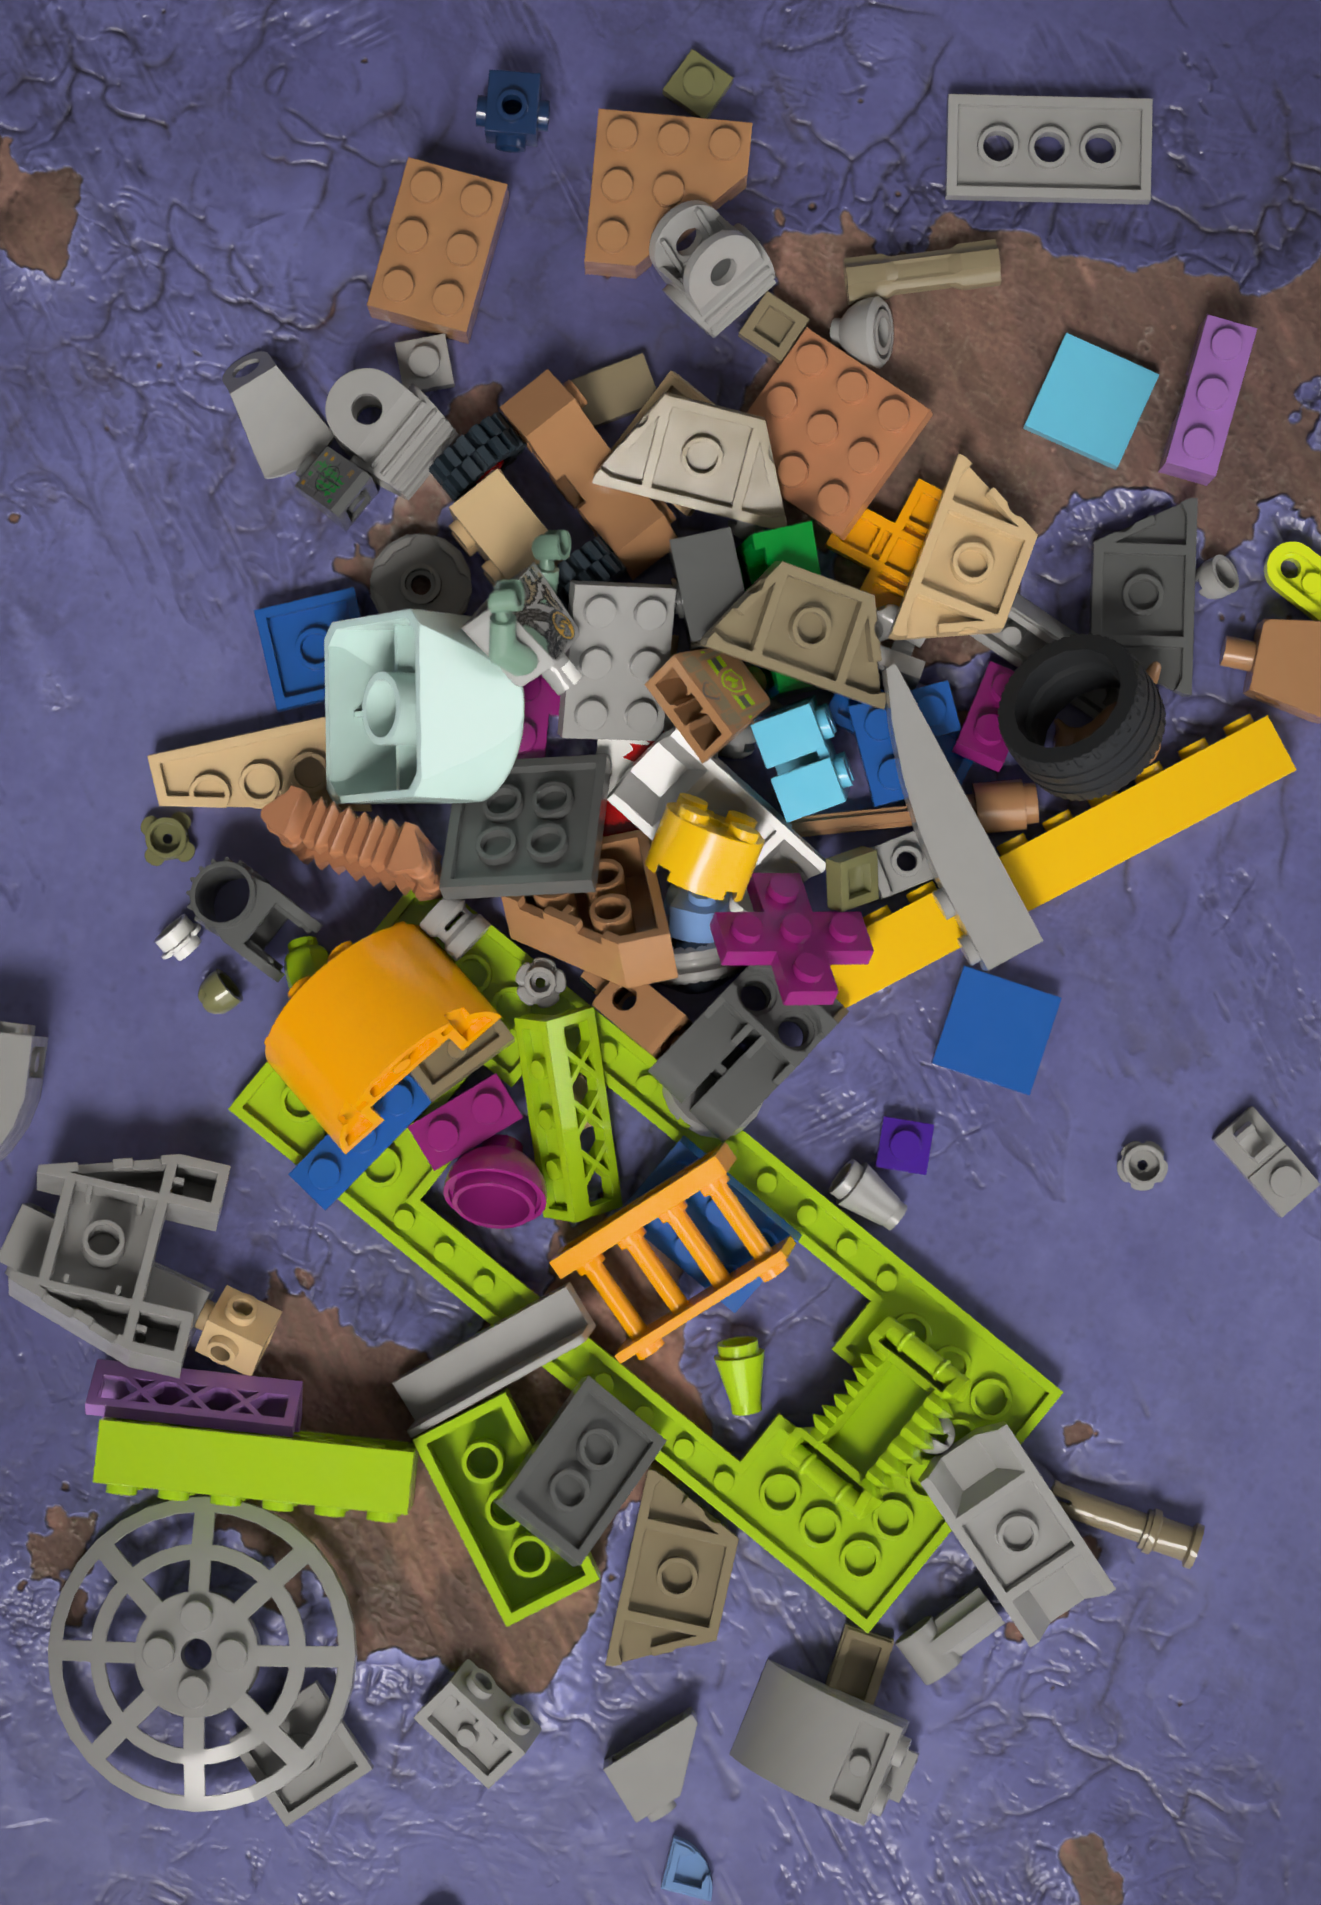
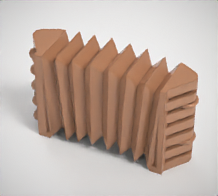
M290 785L287 792L277 796L275 800L264 806L261 810V819L266 823L267 829L271 833L276 834L281 844L289 848L304 864L309 865L315 859L316 866L321 871L330 864L338 875L347 870L355 881H358L365 875L373 887L381 882L389 892L397 885L404 896H407L410 890H412L419 901L443 897L439 889L442 855L417 825L404 822L400 827L392 819L386 824L379 815L373 820L366 811L358 817L350 806L342 811L335 801L328 806L323 797L314 803L305 790Z

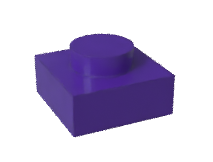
M882 1116L874 1167L926 1175L934 1124Z

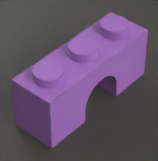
M1207 315L1200 324L1185 374L1188 376L1186 387L1177 415L1170 427L1158 470L1159 473L1205 486L1216 477L1257 328L1212 315Z

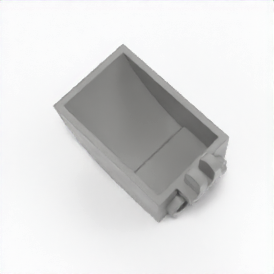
M0 1021V1161L13 1151L29 1128L41 1099L48 1037L35 1036V1025Z
M767 1659L729 1755L752 1772L778 1787L864 1826L873 1814L881 1817L889 1799L900 1803L910 1782V1776L918 1762L919 1753L909 1749L912 1739L904 1736L910 1723L909 1720Z

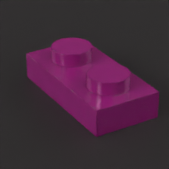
M992 661L989 662L952 749L953 753L997 772L1000 771L1009 752L998 727L999 700L1002 698L1001 694L1004 692V687L1009 682L1010 676L1015 673L1013 670Z
M495 1073L409 1125L408 1129L431 1167L436 1171L522 1119L523 1115L500 1077Z

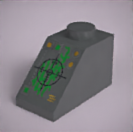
M328 446L320 455L315 451L312 452L303 461L295 474L300 479L295 484L298 493L346 532L378 494L374 481L369 474Z

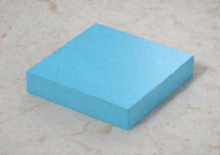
M1066 333L1023 429L1116 470L1159 374Z

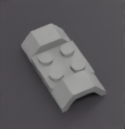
M676 727L664 732L627 769L607 797V800L653 841L666 804L676 802L679 793L691 794L705 800L709 804L707 809L720 816L726 817L729 810H734L757 820L755 830L764 838L765 843L753 873H800L804 883L808 878L821 874L826 869V859L792 829L790 822L787 823L780 813L718 757H712L707 762L702 763ZM747 889L740 902H734L733 893L728 892L729 910L731 912H754Z
M1005 1421L974 1429L952 1444L948 1450L934 1456L918 1479L1030 1648L1041 1640L1050 1622L1084 1599L1106 1596L1116 1590Z

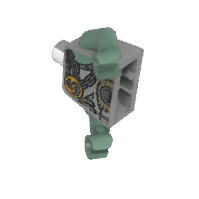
M548 530L545 534L536 537L532 543V553L535 559L539 560V564L532 563L509 580L497 581L494 591L462 627L470 639L489 656L491 662L499 666L515 685L522 687L541 674L557 695L566 692L582 678L580 672L565 655L566 651L580 636L579 629L557 597L559 568L554 566V560H566L570 555L571 538L566 530Z

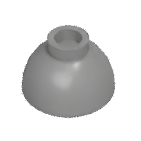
M880 296L868 297L856 302L846 311L842 318H834L830 326L831 344L839 349H843L846 354L868 368H882L891 356L894 340L893 318L888 304Z

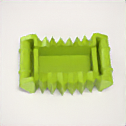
M892 1316L884 1319L868 1336L873 1354L859 1353L865 1367L853 1368L858 1382L844 1379L848 1394H833L836 1406L822 1405L825 1416L812 1413L815 1426L796 1427L780 1451V1454L799 1469L801 1475L805 1474L835 1499V1504H841L859 1520L876 1508H879L883 1503L880 1489L895 1491L891 1476L908 1479L904 1463L923 1465L919 1449H934L930 1434L945 1435L939 1418L954 1417L948 1403H962L965 1400L964 1397L971 1382L967 1376L960 1373L951 1364V1360H945L941 1355L935 1353L931 1347L924 1344L915 1335V1331H909Z

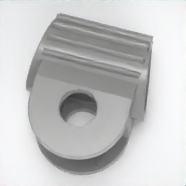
M690 200L675 206L663 216L652 233L649 244V256L655 269L667 284L662 291L713 338L776 284L774 280L775 270L772 262L756 237L739 223L732 226L711 205L704 201ZM696 228V237L693 243L685 250L677 251L676 244L679 237L686 230Z
M361 368L346 373L334 383L327 396L325 412L328 425L339 446L351 456L349 461L369 474L375 484L408 501L431 474L429 467L434 464V460L444 454L443 451L448 446L453 445L456 439L460 437L444 415L417 386L412 383L407 389L391 375L378 369ZM368 407H377L382 410L380 418L372 424L366 425L357 422L359 414Z

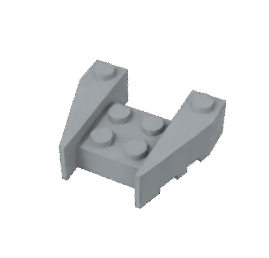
M182 1154L161 1155L160 1159L134 1161L133 1158L113 1159V1162L83 1165H78V1162L38 1165L37 1190L59 1195L60 1199L39 1277L10 1271L8 1277L9 1295L128 1367L180 1379L192 1331L194 1313L144 1302L164 1221H172L216 1232L228 1186L231 1166Z

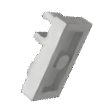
M1253 1106L1246 1109L1212 1139L1280 1218L1284 1217L1321 1185Z

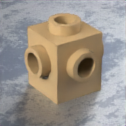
M226 1285L217 1303L209 1299L207 1300L196 1321L195 1328L201 1330L202 1334L195 1351L209 1357L220 1365H225L244 1375L252 1376L271 1342L283 1311L258 1300L250 1294L243 1293Z

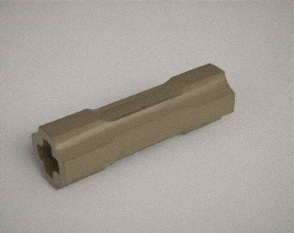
M996 239L960 243L950 249L888 256L881 253L843 258L844 284L848 305L875 296H880L883 300H887L894 295L947 288L970 290L1001 285V263Z

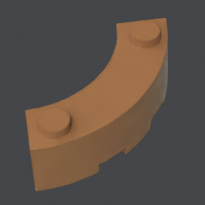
M547 369L499 408L511 426L527 444L528 450L535 455L549 473V478L573 509H577L584 521L595 533V537L601 536L627 568L625 571L627 575L634 580L669 552V540L678 538L670 526L676 520V517L664 501L650 500V498L592 483L594 472L612 451L583 412L582 408L588 402L579 389L569 379L561 384Z

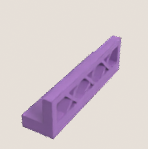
M97 1359L85 1402V1414L293 1437L294 1432H299L302 1421L303 1381L182 1368L179 1379L131 1368L119 1361Z

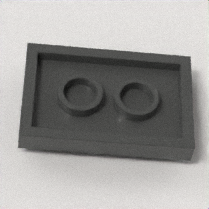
M590 1376L583 1377L493 1502L573 1567L579 1566L667 1440Z

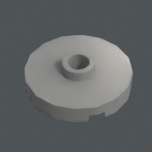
M428 534L405 535L389 543L375 559L370 578L371 599L379 614L416 609L463 615L467 610L472 594L471 572L461 552L446 539ZM420 577L427 578L431 582L430 590L424 595H418L412 590L413 582Z

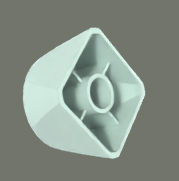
M406 609L331 623L324 639L326 789L330 798L336 804L481 802L491 797L504 783L515 763L522 740L525 712L523 686L515 685L499 666L492 663L489 656L463 631L462 627L471 616Z

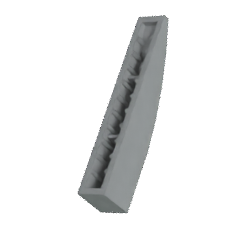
M893 664L882 671L884 692L886 694L888 729L898 778L913 829L933 878L939 887L938 890L932 892V895L945 919L948 920L955 917L964 935L957 938V942L968 963L973 966L979 962L982 970L988 971L1041 943L1043 939L897 665Z

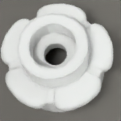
M185 914L171 922L154 940L164 952L161 957L168 959L174 955L178 961H181L191 954L202 942L197 936L201 930V924H193Z

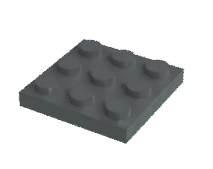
M596 754L516 759L504 783L487 800L472 803H452L439 884L444 900L596 892L612 768L608 755Z

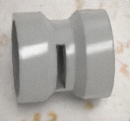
M444 898L438 902L419 924V927L430 937H438L445 943V951L456 962L479 941L491 926L481 914H472L465 907V899L444 900ZM460 916L461 918L447 932L446 929Z

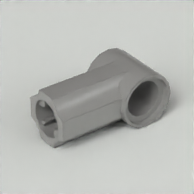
M976 1586L937 1616L933 1617L930 1615L914 1624L895 1641V1644L923 1683L930 1685L953 1670L962 1661L963 1657L961 1655L1005 1624V1622L980 1588Z

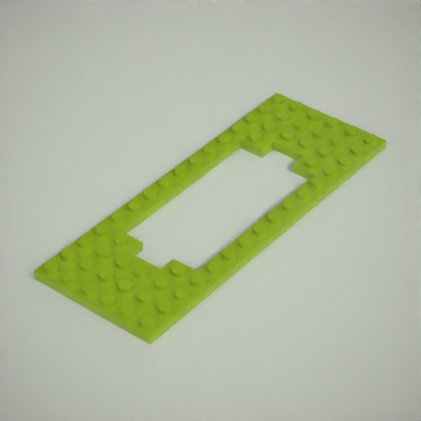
M410 890L407 896L403 895L373 933L389 928L401 921L406 922V924L419 925L442 898L419 901L412 890ZM465 903V907L472 914H478ZM458 916V917L455 919V921L446 929V931L448 932V930H449L461 917ZM493 925L460 960L456 962L449 955L502 1016L500 1018L515 1038L514 1043L484 1064L494 1074L497 1073L500 1079L511 1088L522 1077L514 1018L529 1013L553 1016L579 1007L590 1006L567 986L563 992H560L559 1001L548 1008H540L536 1004L529 1006L521 1001L517 995L519 985L515 980L516 973L522 964L526 962L532 963L534 959ZM433 937L445 951V943L438 937ZM538 978L535 982L538 988L544 987L546 983L543 978ZM595 1010L605 1084L675 1142H678L684 1135L706 1154L721 1145L722 1142L718 1138L700 1136L689 1130L691 1125L685 1123L681 1117L679 1120L675 1118L669 1111L663 1096L662 1084L648 1072L657 1060ZM579 1023L564 1027L566 1046L573 1054L581 1041ZM268 1062L264 1064L228 1108V1110L295 1165H298L327 1135V1132ZM469 1076L433 1101L414 1122L446 1104ZM407 1128L338 1200L491 1325L541 1298L422 1200L423 1196L451 1162L434 1171ZM742 1130L737 1135L730 1136L725 1142L737 1160L728 1173L802 1235L798 1241L801 1245L869 1299L868 1303L831 1349L852 1367H865L859 1353L873 1354L868 1336L884 1319L892 1316L909 1331H915V1335L924 1344L931 1347L935 1353L941 1355L945 1360H951V1364L971 1380L964 1397L965 1400L962 1403H948L954 1416L949 1418L955 1428L953 1444L978 1427L1005 1421L1021 1445L1063 1394V1391L745 1131ZM590 1337L581 1345L542 1366L571 1391L583 1377L590 1376L667 1440L655 1457V1460L866 1633L871 1631L952 1531L918 1481L936 1455L928 1454L919 1449L923 1465L904 1463L908 1479L891 1476L895 1491L880 1489L883 1503L879 1508H876L859 1520L841 1504H835V1499L805 1474L801 1475L799 1469L780 1454L781 1449L796 1426L779 1412L739 1460L622 1363L620 1364L615 1357ZM930 1434L931 1437L943 1444L948 1437V1434Z

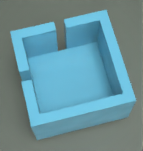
M815 695L761 714L751 723L750 726L766 768L769 769L775 766L778 776L772 777L771 782L787 823L846 802L850 792L849 787L853 786L852 781L855 780L845 751L838 754L835 752L831 738L835 737L834 733L837 732V728L827 703L818 706Z

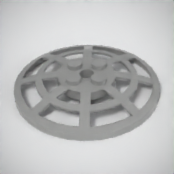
M210 1496L191 1497L188 1501L170 1500L146 1507L121 1520L98 1538L77 1562L61 1590L52 1617L48 1644L49 1681L56 1709L70 1739L87 1762L110 1783L137 1799L163 1808L191 1812L227 1810L255 1802L285 1787L309 1768L330 1743L344 1718L354 1688L358 1657L356 1625L348 1595L334 1567L319 1547L294 1524L270 1510L262 1509V1507L241 1501V1506L215 1505L210 1503ZM195 1513L192 1544L179 1545L159 1551L143 1559L134 1567L115 1545L128 1533L152 1521L176 1514ZM216 1513L233 1515L259 1524L281 1537L293 1549L269 1570L261 1562L243 1552L225 1546L213 1545ZM100 1560L116 1579L117 1583L110 1590L99 1610L92 1632V1640H64L65 1622L73 1598L88 1571ZM190 1560L188 1592L174 1595L162 1601L144 1580L150 1573L166 1565ZM212 1561H219L236 1567L253 1577L257 1582L235 1602L225 1595L210 1591ZM307 1564L318 1577L330 1601L337 1627L338 1646H306V1634L301 1615L291 1594L284 1585ZM128 1594L147 1616L140 1627L136 1642L107 1641L113 1617ZM271 1597L276 1602L285 1621L289 1646L261 1645L258 1630L251 1618ZM196 1638L204 1640L211 1649V1660L203 1669L191 1667L185 1659L186 1646L191 1640ZM62 1661L91 1662V1675L96 1694L106 1715L112 1721L93 1743L89 1741L81 1730L69 1704L63 1680ZM106 1663H135L137 1676L144 1691L124 1711L119 1706L111 1689ZM260 1667H289L282 1693L273 1709L267 1714L247 1693L252 1688ZM305 1668H337L335 1687L327 1711L314 1735L301 1748L280 1725L287 1718L298 1698L304 1680ZM158 1706L172 1714L182 1716L183 1748L160 1742L143 1732L138 1726ZM231 1708L252 1729L245 1736L229 1744L205 1749V1717L222 1713ZM127 1738L135 1746L152 1756L172 1763L183 1764L184 1795L166 1793L140 1784L117 1770L106 1759ZM262 1742H265L286 1763L273 1775L250 1787L222 1795L206 1796V1764H216L237 1758L256 1748Z

